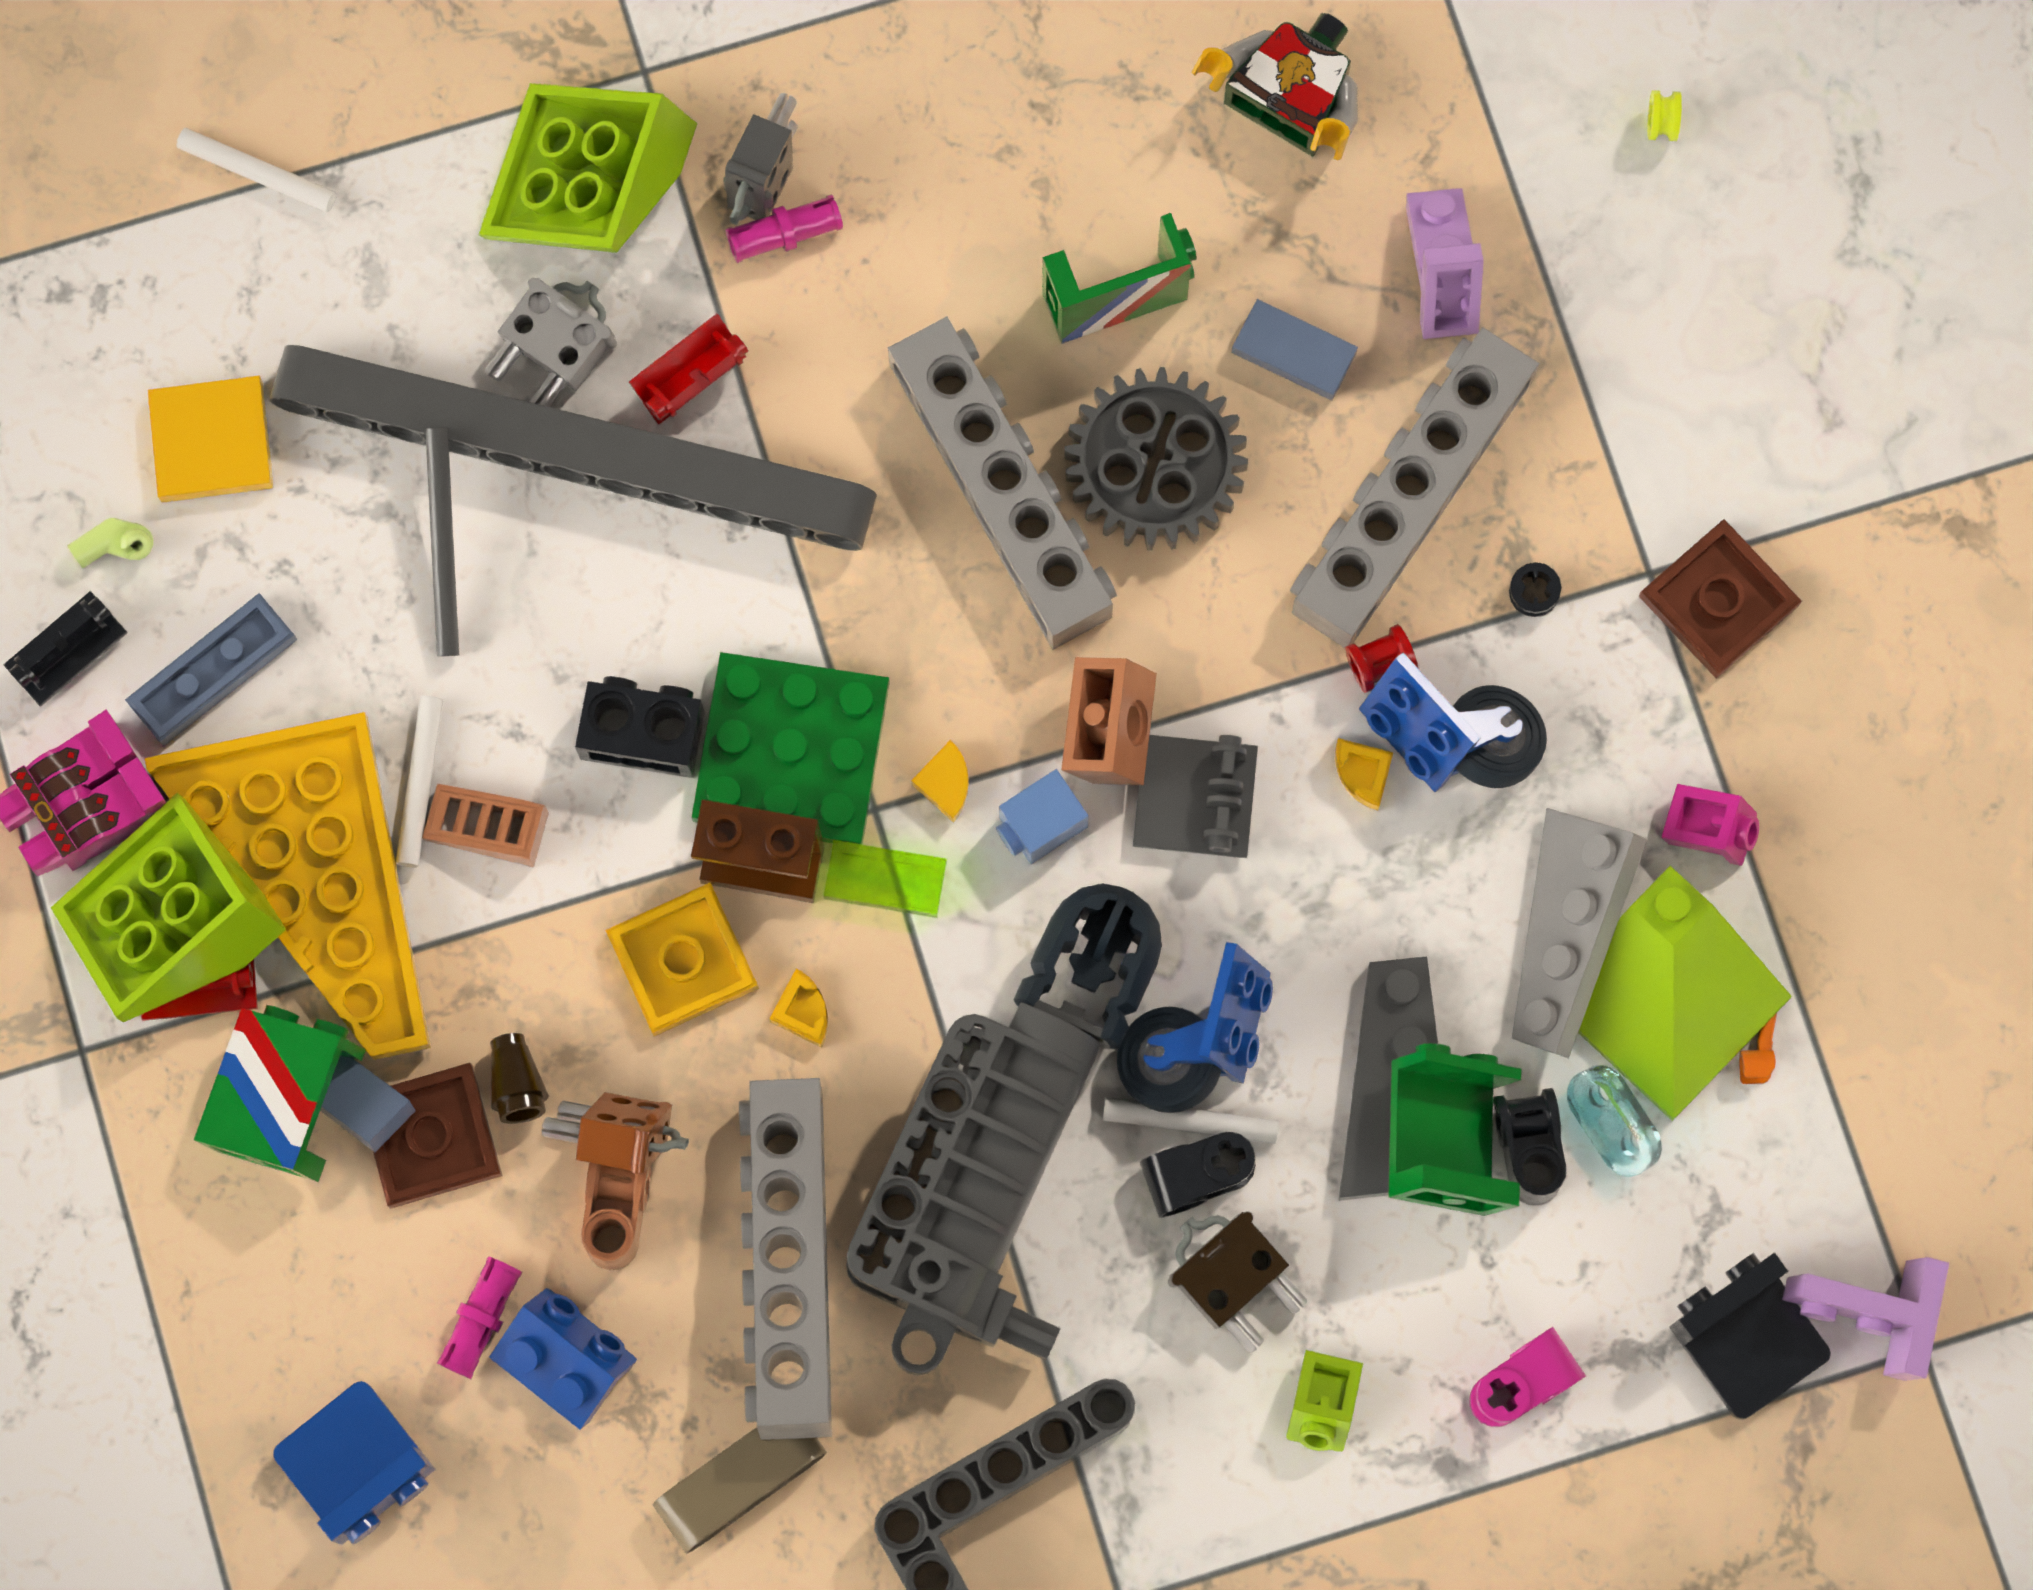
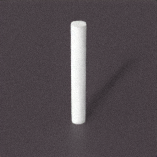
M184 128L179 134L176 147L180 150L327 213L335 203V191L188 128Z
M435 696L420 697L396 864L404 867L416 868L419 866L443 699Z
M1108 1097L1105 1098L1103 1112L1104 1121L1208 1135L1234 1132L1241 1134L1248 1140L1275 1144L1279 1120L1197 1109H1188L1176 1113L1158 1112L1145 1107L1137 1101Z

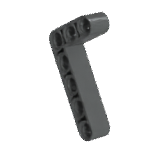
M1116 1379L1096 1381L888 1501L881 1507L875 1518V1532L906 1590H917L914 1583L917 1570L927 1563H938L947 1570L949 1581L945 1590H969L940 1538L1122 1433L1129 1426L1134 1416L1135 1400L1130 1389ZM1104 1392H1112L1118 1395L1125 1405L1123 1417L1111 1424L1098 1421L1091 1411L1093 1399L1098 1394ZM1051 1422H1062L1068 1425L1074 1435L1072 1446L1062 1453L1047 1451L1041 1445L1039 1439L1042 1428ZM1009 1451L1020 1458L1023 1469L1015 1481L999 1483L990 1476L988 1464L996 1453ZM950 1481H959L965 1484L971 1492V1501L968 1507L956 1514L943 1511L937 1504V1493L940 1487ZM898 1511H908L914 1514L919 1521V1531L916 1537L904 1544L891 1541L885 1532L888 1518Z

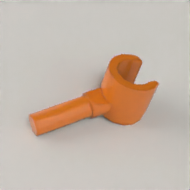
M1777 1013L1759 1031L1757 1050H1745L1739 1053L1740 1081L1742 1084H1762L1769 1081L1776 1064L1775 1054L1772 1050V1039Z

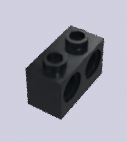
M606 676L603 679V683L587 682L575 744L580 760L693 778L705 715L701 699L693 698L694 693L692 691L677 686H660L659 692L637 689L638 684L636 682L621 677ZM619 708L628 713L627 722L616 731H606L598 726L601 715L609 709ZM674 717L685 723L682 734L676 739L662 740L654 735L656 726L665 718Z

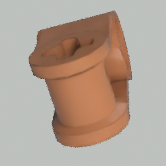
M589 1163L585 1191L586 1206L581 1235L582 1243L590 1259L598 1267L606 1270H619L629 1265L635 1258L639 1248L643 1212L646 1210L649 1197L652 1164L645 1173L636 1174L630 1170ZM615 1226L625 1231L626 1238L619 1250L613 1253H604L595 1248L596 1236L602 1229Z

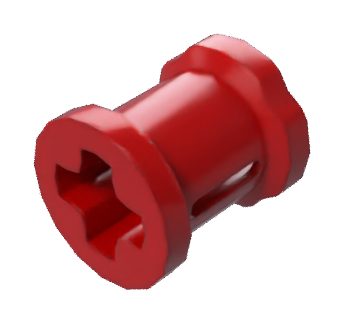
M1399 624L1390 627L1388 635L1358 647L1353 643L1345 647L1346 657L1352 673L1364 693L1373 690L1374 683L1381 679L1395 658L1402 653L1418 668L1411 643Z

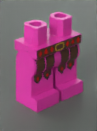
M107 709L87 722L89 727L60 746L38 756L27 767L23 765L10 773L15 784L0 794V820L9 832H12L34 817H37L45 830L18 847L37 877L53 871L65 863L72 871L86 864L88 859L107 851L127 839L166 803Z

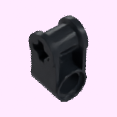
M1553 1088L1543 1089L1540 1096L1507 1100L1504 1095L1494 1096L1495 1124L1498 1139L1503 1148L1508 1181L1520 1183L1521 1202L1537 1206L1548 1203L1557 1195L1566 1177V1163L1561 1141L1560 1114ZM1530 1162L1544 1164L1552 1174V1183L1544 1188H1536L1529 1185L1522 1174V1167Z
M1234 1132L1219 1133L1189 1145L1172 1147L1146 1157L1139 1162L1159 1218L1185 1212L1204 1204L1212 1198L1239 1190L1252 1179L1256 1167L1254 1148L1251 1143L1241 1134ZM1230 1148L1234 1156L1244 1155L1245 1159L1238 1162L1239 1172L1235 1175H1229L1225 1167L1214 1168L1213 1165L1220 1161V1151L1222 1149Z

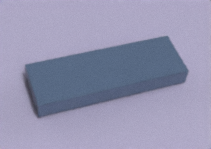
M258 593L126 698L125 701L164 747L293 644L297 638L262 595Z

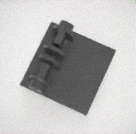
M1149 735L1144 785H1139L1133 847L1247 858L1258 746L1242 744V738L1234 735H1220L1219 742Z

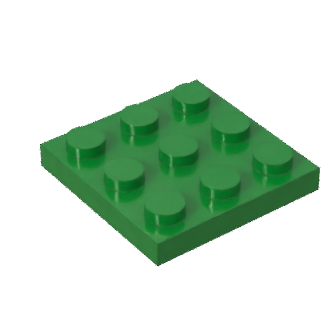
M720 652L691 816L692 821L698 822L703 799L818 819L823 842L862 848L890 685L889 677Z

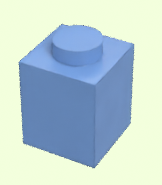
M1055 769L999 806V819L1002 824L997 826L996 830L1013 856L1022 852L1029 863L1033 864L1087 829L1089 815L1059 771Z

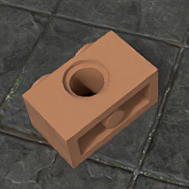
M1075 657L1062 771L1092 784L1144 785L1157 673L1127 658Z

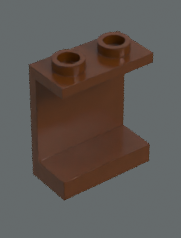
M702 799L691 858L703 860L699 878L701 884L711 882L712 886L814 903L824 844L818 819Z

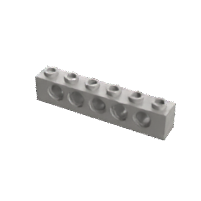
M946 316L888 347L890 367L1052 650L1111 619L1113 610L1111 599L1117 596L1115 588L1101 566L1093 570L1083 552L1089 548V545L1074 518L1067 522L1064 520L1055 504L1061 501V496L1049 473L1045 470L1038 474L1028 456L1034 453V450L1024 429L1019 423L1010 426L1001 410L1002 407L1007 405L1006 400L997 382L991 375L985 379L981 376L973 362L979 359V354L968 332L964 328L956 332ZM946 376H956L965 383L964 388L960 392L952 395L941 393L936 389L935 385L941 378ZM973 423H983L993 431L992 435L982 442L969 441L963 436L962 432ZM1001 470L1012 471L1020 478L1017 486L1009 490L997 489L989 480L993 474ZM1038 518L1047 525L1048 529L1040 537L1027 538L1018 532L1017 526L1024 519ZM1062 565L1070 568L1076 577L1070 584L1059 587L1050 584L1044 575L1051 567Z
M1484 327L1481 328L1472 342L1466 338L1459 342L1446 363V367L1452 370L1441 387L1433 382L1417 404L1415 411L1421 414L1419 420L1410 432L1403 427L1397 432L1384 453V456L1390 459V462L1379 477L1371 472L1356 492L1353 501L1359 507L1348 522L1339 518L1326 535L1321 546L1327 549L1328 552L1317 567L1308 563L1290 589V592L1296 595L1292 609L1293 615L1344 648L1355 642L1533 382L1540 363ZM1466 386H1475L1485 393L1487 401L1479 405L1468 404L1461 399L1458 391ZM1434 431H1445L1454 437L1457 445L1449 450H1439L1429 443L1427 436ZM1407 475L1415 476L1423 482L1426 490L1419 495H1407L1398 488L1396 480ZM1376 520L1384 521L1393 528L1395 535L1389 540L1377 541L1366 533L1365 525ZM1341 566H1352L1361 572L1364 580L1357 586L1347 587L1341 585L1335 579L1333 572Z
M820 1078L749 1081L750 1100L739 1101L741 1136L751 1135V1156L740 1157L742 1192H752V1213H742L743 1249L753 1248V1270H743L742 1275L744 1306H754L755 1327L744 1328L745 1364L755 1363L756 1386H745L746 1422H757L760 1440L832 1437L824 1122ZM778 1135H789L797 1140L794 1149L786 1154H774L766 1147L769 1141ZM779 1191H791L799 1197L796 1205L786 1211L774 1210L767 1204L771 1196ZM790 1247L800 1253V1258L789 1268H777L769 1263L771 1254L779 1248ZM792 1304L797 1306L802 1311L798 1321L789 1326L774 1324L770 1320V1316L780 1305ZM783 1362H795L804 1369L801 1377L796 1382L788 1385L775 1382L771 1378L772 1372L776 1366Z

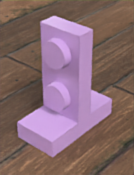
M1462 188L1407 193L1406 211L1421 288L1420 325L1423 339L1478 334L1484 260L1481 244L1472 243Z
M1930 1257L1906 1261L1899 1298L1806 1273L1787 1277L1782 1300L1802 1305L1800 1314L1809 1318L1835 1322L1836 1316L1840 1315L1857 1320L1855 1329L1879 1336H1891L1883 1375L1903 1381L1926 1379L1949 1263Z

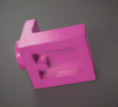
M1677 784L1661 838L1669 845L1719 854L1730 864L1742 866L1747 851H1751L1757 842L1759 820L1757 812L1742 796Z

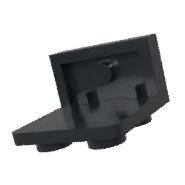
M1754 1252L1725 1272L1731 1283L1722 1290L1712 1295L1705 1286L1679 1304L1677 1307L1684 1316L1669 1326L1732 1416L1740 1420L1750 1417L1824 1365L1831 1355L1830 1348L1808 1317L1800 1314V1306L1782 1300L1785 1286L1779 1278L1789 1271L1775 1252L1761 1262Z

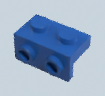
M548 1288L522 1306L489 1356L490 1359L579 1430L591 1421L617 1381L630 1371L637 1361L636 1357L625 1349L623 1342L616 1335L606 1330H601L579 1312L577 1305L572 1300L561 1294H556Z

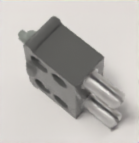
M787 93L779 94L767 119L753 114L731 159L727 162L723 184L727 195V208L733 210L730 222L734 225H737L739 220H744L746 217L758 220L770 216L793 170L792 138L797 130V124L793 120H790L788 124V120L797 101L791 95L788 98Z

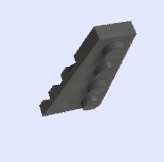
M1427 956L1370 962L1368 965L1338 1201L1388 1196L1392 1060L1414 1053L1415 1047L1418 1045L1438 1044Z

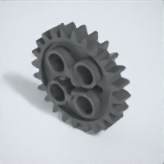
M1160 367L1156 380L1148 382L1142 369L1138 368L1135 373V384L1128 386L1119 375L1114 376L1113 383L1114 394L1110 395L1099 387L1094 390L1097 409L1085 404L1079 406V416L1087 425L1070 424L1069 437L1080 443L1065 446L1064 452L1065 459L1078 463L1066 469V481L1073 483L1082 482L1073 491L1074 503L1091 500L1085 513V519L1089 522L1103 515L1106 518L1103 526V535L1106 537L1118 527L1124 529L1125 546H1129L1136 535L1140 534L1144 535L1145 544L1149 551L1153 550L1157 536H1165L1171 550L1176 549L1178 533L1182 531L1195 543L1199 539L1198 524L1200 522L1212 530L1218 528L1219 519L1214 511L1215 509L1230 514L1233 511L1234 502L1225 492L1242 493L1244 481L1234 475V473L1247 471L1248 459L1234 453L1246 448L1247 438L1243 435H1230L1239 426L1240 418L1238 414L1221 417L1226 407L1227 398L1221 396L1211 402L1206 400L1209 389L1207 381L1201 383L1194 391L1187 388L1188 372L1183 371L1174 384L1168 382L1165 367ZM1138 414L1149 418L1153 423V427L1146 433L1136 434L1127 430L1123 423L1128 417ZM1173 414L1176 420L1166 440L1164 460H1160L1147 501L1144 504H1139L1136 498L1147 474L1148 458L1154 455L1166 415ZM1194 432L1203 436L1207 445L1199 451L1191 452L1181 448L1177 443V439L1184 433ZM1114 466H1126L1132 470L1135 478L1129 484L1120 486L1109 482L1105 477V473ZM1175 483L1185 487L1189 496L1183 502L1176 504L1168 503L1159 495V490L1167 484Z

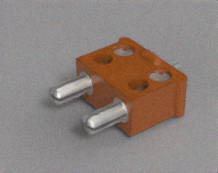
M604 1092L592 1106L561 1101L558 1106L557 1118L546 1117L542 1124L543 1137L578 1143L576 1160L630 1170L636 1174L645 1173L661 1152H667L671 1149L685 1150L689 1143V1139L680 1137V1133L676 1129L669 1127L672 1110L670 1103H659Z

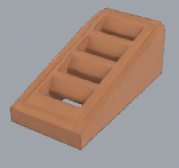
M437 784L422 839L534 867L549 812L546 806L542 804ZM449 801L460 803L452 832L442 830ZM472 806L481 808L474 836L464 834ZM493 811L502 813L495 840L486 838ZM514 817L523 818L517 844L507 842Z

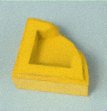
M1338 738L1335 749V763L1342 784L1358 802L1378 811L1393 752Z
M949 740L911 780V783L953 823L965 806L969 778L963 755L958 747Z
M796 968L770 1017V1022L822 1048L828 1030L826 1004L814 981Z

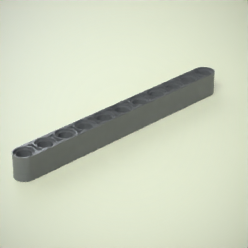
M299 345L285 346L269 397V401L273 405L295 414L426 446L425 429L448 428L449 452L844 550L858 551L863 548L877 494L872 489L851 481Z

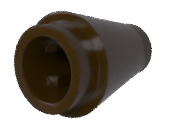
M508 1033L490 1041L492 1050L491 1108L499 1113L500 1121L507 1124L528 1122L541 1117L546 1112L544 1102L548 1099L549 1095L529 1047L526 1045L524 1035L521 1033Z

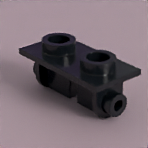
M89 591L3 665L41 707L128 632L98 597Z

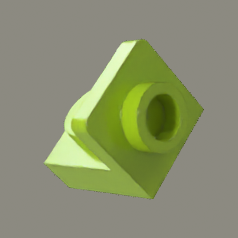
M1306 1350L1286 1438L1299 1442L1312 1450L1342 1452L1352 1422L1363 1363Z

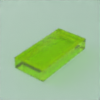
M833 840L823 896L825 900L938 918L947 859Z

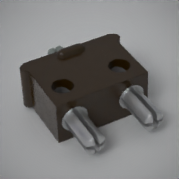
M1241 1212L1231 1221L1219 1215L1210 1216L1204 1221H1197L1191 1217L1180 1227L1184 1236L1177 1246L1175 1253L1176 1260L1180 1266L1169 1275L1168 1285L1173 1288L1178 1286L1215 1329L1224 1325L1246 1351L1251 1353L1257 1350V1348L1232 1321L1231 1317L1257 1346H1261L1264 1339L1239 1310L1268 1286L1291 1313L1299 1312L1300 1308L1274 1280L1275 1278L1302 1308L1306 1305L1307 1299L1283 1273L1289 1264L1252 1223L1253 1215L1251 1212ZM1214 1224L1223 1226L1218 1233L1186 1260L1184 1252L1192 1240V1230L1190 1227L1197 1230H1205ZM1255 1252L1264 1254L1267 1259V1266L1262 1271L1257 1270L1252 1264V1256ZM1212 1291H1217L1223 1296L1224 1303L1219 1310L1213 1309L1208 1303V1296Z

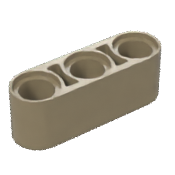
M756 1427L665 1492L652 1505L687 1554L706 1543L822 1459L827 1454V1451L817 1438L760 1440Z

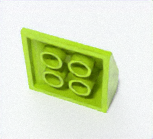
M530 83L479 235L487 240L617 253L681 175L698 123L660 93Z
M178 793L50 907L115 1017L123 1023L243 969L286 930L263 892L186 799Z
M1669 866L1619 918L1578 1033L1673 1121L1792 996L1714 905L1674 868Z

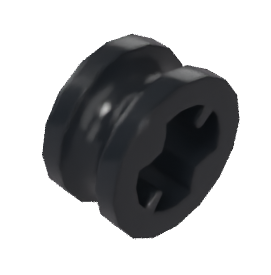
M1538 562L1525 564L1512 577L1509 588L1511 603L1523 615L1530 617L1546 615L1554 609L1560 598L1562 588L1560 577L1554 569L1546 564ZM1527 577H1532L1533 583L1536 582L1537 577L1544 579L1548 583L1544 592L1548 599L1543 603H1538L1537 597L1534 598L1533 603L1526 601L1522 597L1526 588L1522 581Z

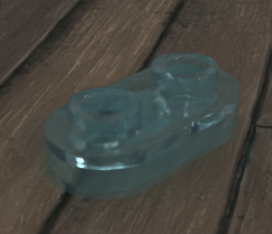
M1595 1065L1575 1075L1567 1088L1569 1107L1606 1165L1615 1173L1625 1177L1637 1176L1653 1167L1661 1156V1138L1656 1127L1623 1077L1616 1070L1605 1065ZM1600 1087L1608 1096V1100L1601 1095ZM1632 1135L1637 1140L1640 1149L1634 1145Z

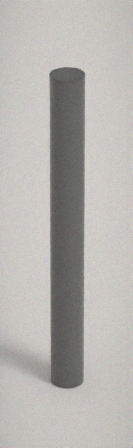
M448 428L425 429L436 653L437 657L460 656Z

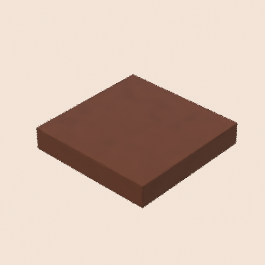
M1725 519L1718 523L1639 594L1642 601L1715 678H1718L1802 602Z
M471 1063L391 1085L393 1089L411 1102L416 1111L376 1152L373 1151L386 1203L390 1209L503 1176Z

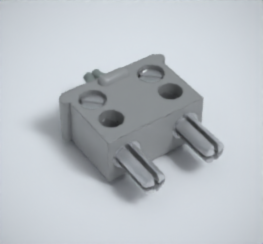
M538 277L530 278L528 281L529 290L498 330L505 343L486 367L485 372L488 376L496 381H501L522 353L550 373L530 400L531 403L550 407L566 385L577 391L608 348L613 349L617 345L616 337L611 329L604 324L606 311L604 306L597 300V293L600 289L589 281H586L581 286H576L569 282H561L552 288ZM567 290L574 294H583L589 291L588 299L590 305L598 313L597 319L560 294V292ZM533 325L528 333L521 334L525 326ZM578 356L574 364L566 365V361L570 357Z

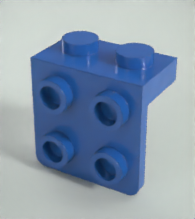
M362 1381L352 1384L276 1445L273 1451L275 1461L321 1519L317 1524L332 1542L343 1545L348 1540L354 1545L372 1533L381 1524L378 1518L381 1513L395 1502L401 1507L414 1499L428 1486L425 1478L436 1470L373 1388Z

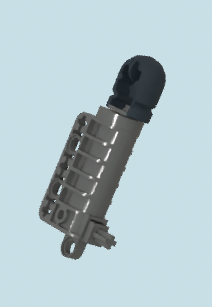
M1101 883L1080 888L1062 901L1052 915L1030 962L1034 975L1022 979L1013 1001L1018 1006V1009L1009 1027L977 1014L964 1015L953 1023L851 1240L846 1266L852 1283L862 1291L906 1310L892 1343L893 1359L898 1367L906 1373L923 1375L936 1369L942 1361L954 1333L973 1340L975 1339L992 1348L995 1346L997 1339H1000L1044 1360H1047L1061 1328L1013 1306L1017 1296L998 1288L1003 1278V1275L998 1272L1100 1048L1120 1049L1129 1029L1125 1016L1137 1011L1157 967L1162 948L1160 923L1150 905L1128 889ZM1079 919L1086 920L1081 934L1088 939L1082 954L1071 953L1074 950L1079 931L1075 927ZM1131 941L1138 945L1135 954H1126ZM1115 952L1126 954L1118 971V976L1124 983L1118 996L1110 998L1102 1015L1105 1022L1103 1029L1084 1021L1082 1017L1085 1009L1064 1000L1061 1008H1056L1040 1000L1042 994L1050 992L1057 974L1054 967L1061 953H1071L1069 961L1074 970L1071 983L1094 994L1100 984L1114 980L1117 973L1109 965ZM972 1038L981 1042L980 1050L973 1054L968 1065L969 1071L966 1075L957 1068L960 1064L963 1046H967ZM950 1090L959 1095L963 1105L954 1112H944L935 1107L931 1098L939 1091ZM929 1127L937 1132L931 1153L932 1158H927L924 1161L918 1174L920 1177L915 1182L908 1177L912 1167L913 1150L918 1151L921 1148L927 1135L926 1129ZM896 1195L906 1197L914 1206L913 1214L904 1220L889 1218L885 1215L881 1206L887 1198ZM880 1232L889 1238L884 1248L882 1261L888 1268L877 1266L873 1274H869L863 1271L864 1260L859 1255L870 1256L873 1253L878 1242L876 1238ZM895 1239L902 1240V1242L898 1243ZM912 1331L926 1332L935 1341V1355L925 1364H911L902 1354V1340Z

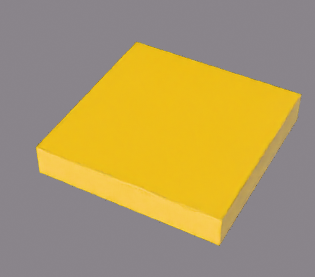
M260 375L148 390L157 494L161 503L274 488L264 388Z
M711 882L605 930L653 1036H657L759 989Z

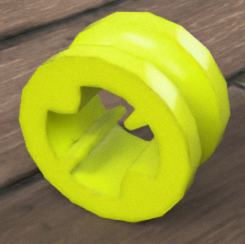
M1659 90L1651 91L1647 118L1648 140H1656L1659 135L1663 134L1668 137L1669 141L1678 140L1682 113L1681 92L1673 91L1670 96L1664 97Z

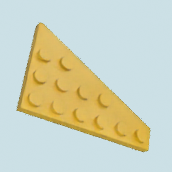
M366 713L347 715L144 758L147 771L169 799L176 793L183 796L263 892L286 928L278 937L372 1059L377 1060L431 1048L372 736Z

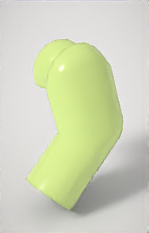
M109 518L67 545V547L84 569L106 553L130 560L146 558L152 550L153 537L151 532L141 524L118 518Z

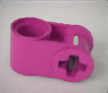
M1551 1327L1512 1353L1510 1359L1482 1377L1471 1390L1469 1404L1473 1415L1482 1424L1489 1427H1502L1512 1423L1540 1403L1544 1405L1586 1377V1375L1554 1327ZM1490 1384L1497 1391L1505 1387L1510 1391L1512 1397L1506 1402L1507 1409L1502 1405L1493 1409L1489 1405L1487 1399L1493 1394Z

